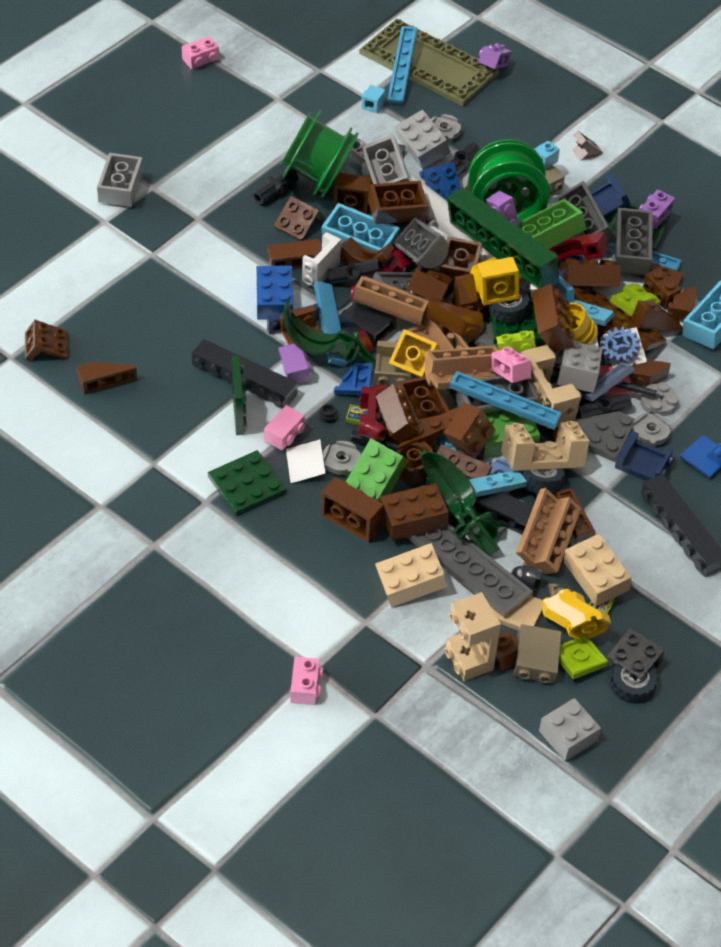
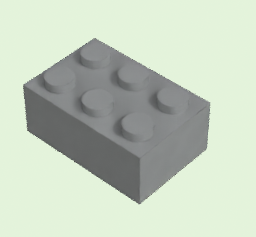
M423 110L394 126L399 140L406 146V149L422 169L451 153L446 138Z
M394 135L361 147L373 184L411 181L399 144Z
M109 153L97 185L98 202L132 207L143 175L142 157Z
M574 340V346L564 349L557 385L573 384L576 389L594 393L599 375L602 348L594 344L587 345Z

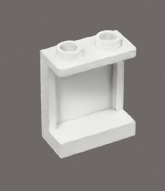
M326 232L322 236V251L314 259L306 255L303 257L302 281L305 284L314 287L316 280L324 282L328 278V269L337 268L340 265L341 239Z

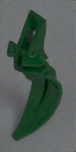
M287 299L284 305L283 319L288 335L296 346L311 355L340 352L339 357H344L346 362L373 363L374 371L376 359L358 339V336H360L359 332L354 331L352 334L343 330L335 334L319 332L296 317L289 306L290 300Z
M422 451V464L431 484H437L448 511L460 523L453 530L457 534L458 540L469 535L487 555L491 556L500 547L482 521L489 517L491 512H486L480 516L474 507L476 502L475 489L470 480L453 462L444 456L429 451ZM471 515L473 520L471 522H467L465 517ZM477 526L487 538L483 542L479 540L473 530Z

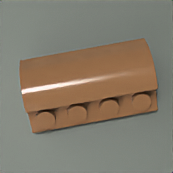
M361 276L353 296L354 302L420 326L424 322L425 312L429 305V301L426 298L414 296L407 291L366 276Z
M426 315L423 325L407 329L409 332L436 342L440 346L439 350L469 348L460 335Z
M496 346L427 351L425 358L427 383L429 386H435L437 390L451 389L449 386L456 371L476 379L501 376L491 370L492 352L499 350Z
M540 489L516 554L524 560L523 566L542 570L543 574L558 572L581 510L570 497L557 499L548 489Z

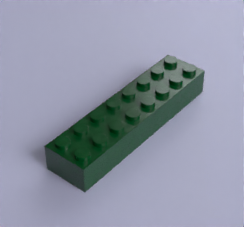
M464 187L447 197L449 219L453 226L473 241L481 242L482 248L498 260L513 257L519 275L537 289L551 283L553 286L559 283L558 256L555 252H551L530 234L521 230L518 225H514L507 217L499 214L496 209L488 206L482 199L480 200Z

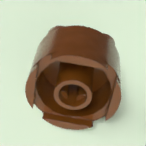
M407 440L397 447L396 453L408 460L399 477L406 485L412 486L424 482L428 477L422 464L421 452H433V450L425 442L421 441V443H418L415 440Z

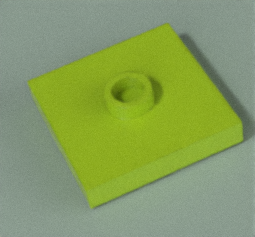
M587 635L582 636V639H574L560 644L559 663L572 679L608 666V660Z

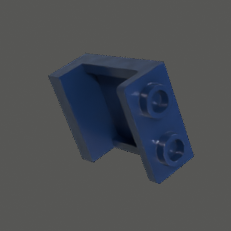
M612 172L606 175L608 182L591 191L605 219L615 214L618 208H625L631 204L626 192Z
M632 431L617 455L615 468L644 481L661 474L665 476L667 466L671 467L675 457L672 456L674 449L670 447L666 453L637 441L639 433Z

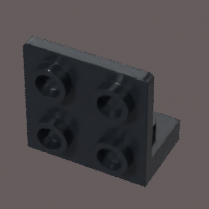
M630 628L611 650L607 658L641 680L653 665L658 667L661 664L664 649Z

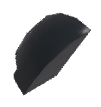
M529 566L513 568L511 574L533 591L532 596L535 597L541 584L543 571Z

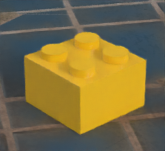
M513 257L477 264L478 292L483 305L519 299V271Z
M403 330L389 364L418 378L424 377L426 352L439 350L440 346L436 342Z

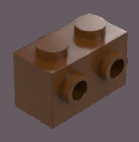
M660 268L645 274L644 290L657 296L658 300L661 301L660 306L667 310L669 302H673L674 295L680 293L682 288Z

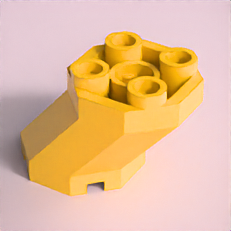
M563 589L559 591V594L545 598L542 601L543 615L565 627L568 635L574 639H582V635L594 638L606 632L608 625L611 624L609 615L585 603L583 595L571 592L570 589Z

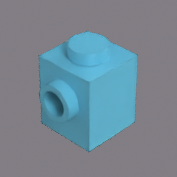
M370 85L362 94V109L377 114L385 102V89Z
M546 141L535 148L544 162L545 170L558 162L560 149L550 141Z

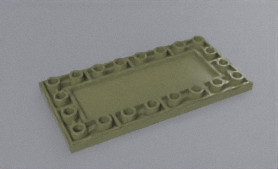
M396 18L359 49V54L393 71L401 27L415 26ZM418 29L409 79L464 106L499 74V69L479 63V58H475L467 54V52L461 51L453 45H449L441 41V39Z

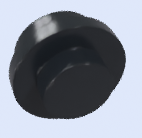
M327 403L320 408L319 416L321 419L332 421L337 418L338 411L333 404Z

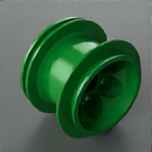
M319 110L315 119L310 117L312 113L309 112L283 158L280 167L282 168L283 165L287 167L283 178L292 169L316 183L317 186L313 195L319 192L321 193L320 197L323 198L347 158L359 133L352 134V127H350L346 135L343 136L317 121L322 110Z
M514 139L495 141L483 147L471 162L468 175L470 190L486 204V199L498 191L513 197L519 222L547 207L550 198V186L546 178L545 165L538 152L529 144Z

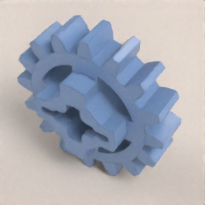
M615 327L614 332L608 330V336L603 335V341H600L604 359L609 358L610 363L616 361L617 365L620 364V361L627 363L628 359L632 362L633 356L637 357L638 351H640V339L637 338L636 332L631 334L630 328L627 331H624V327L621 330Z

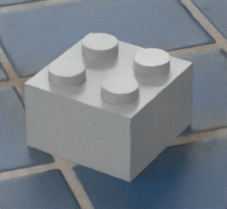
M575 698L542 717L539 732L564 761L569 760L598 742L601 727Z

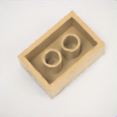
M600 534L565 549L564 564L595 607L630 590L632 577Z
M432 543L375 564L391 608L448 587Z

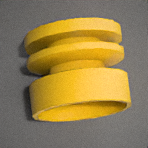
M569 303V314L573 320L571 327L575 333L573 340L579 341L582 344H592L598 334L597 325L582 305Z

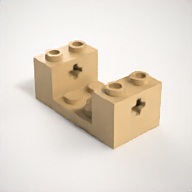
M548 345L521 351L520 354L531 360L530 380L540 399L539 404L562 413L556 427L559 426V423L575 420L581 394L573 384L552 389L550 380L553 374L554 362L556 361L554 352L550 350Z
M567 421L559 423L556 442L534 443L523 424L513 423L512 425H505L501 452L512 471L585 467L589 439L577 422Z
M481 592L453 602L451 612H449L450 620L458 627L459 634L447 638L445 654L448 659L453 661L455 672L457 675H461L463 681L488 673L494 669L501 623Z

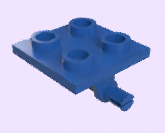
M454 162L436 167H428V169L419 171L420 177H424L425 184L444 199H447L449 195L460 189Z
M702 435L680 455V458L708 478H711L721 468V443L717 445Z

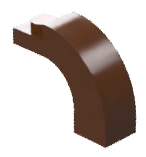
M349 237L341 243L340 261L345 265L379 258L384 268L392 256L390 253L394 247L389 243L378 251H369L361 247L352 237Z

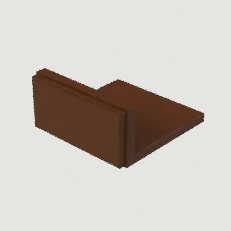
M508 631L499 634L495 658L498 670L501 672L516 665L518 639Z

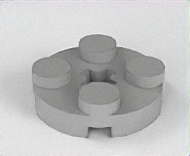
M446 114L438 118L436 116L431 118V121L448 143H452L460 135L461 124L458 123L457 118Z
M665 382L646 386V388L657 390V396L654 398L641 394L640 404L642 408L648 413L653 412L662 416L671 414L678 401L676 392Z
M643 413L635 419L632 431L639 433V442L655 448L657 445H661L668 440L670 424L660 414L648 415V413ZM648 428H655V431H650Z
M337 441L336 444L331 446L329 444L323 451L324 468L326 471L337 475L349 476L361 453L354 444L347 441ZM341 456L345 457L344 460H340L338 458H340Z

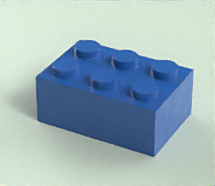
M256 266L257 320H267L268 317L283 313L287 299L290 300L289 306L293 310L292 266Z

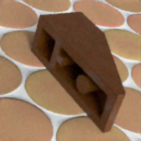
M431 299L425 312L427 317L454 333L476 340L483 328V314Z
M638 300L631 320L638 328L683 331V326L680 322L654 301Z
M91 362L76 367L77 378L84 395L137 380L136 365Z

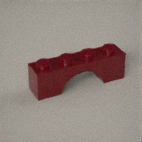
M601 232L573 236L549 250L556 253L558 261L575 255H582L586 257V260L603 258L609 249L605 233Z

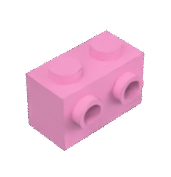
M210 36L182 46V59L191 69H195L219 60V46Z
M506 347L500 351L492 352L491 370L514 383L531 378L532 363L523 354L516 352L513 348Z
M286 405L264 428V441L283 451L305 429V415Z
M295 657L290 703L315 705L316 697H320L321 685H318V679L322 680L323 667H319L320 659Z

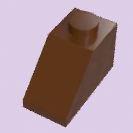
M473 274L455 277L453 304L477 312L478 297Z
M692 286L674 295L673 302H669L667 312L679 322L683 323L684 319L693 311L697 287Z
M646 359L647 362L634 363L633 368L635 371L631 373L630 381L631 384L642 387L657 384L668 378L671 363Z

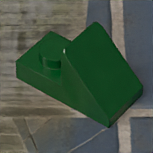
M491 518L482 520L497 542L507 527ZM479 529L476 535L483 542L487 538Z

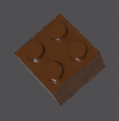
M339 172L334 186V208L340 203L368 215L370 206L367 204V198L372 178Z
M447 237L448 254L440 265V272L455 280L457 276L470 274L472 267L480 263L482 243Z
M464 402L443 433L456 451L475 459L482 451L488 439L493 435L495 428L482 409Z

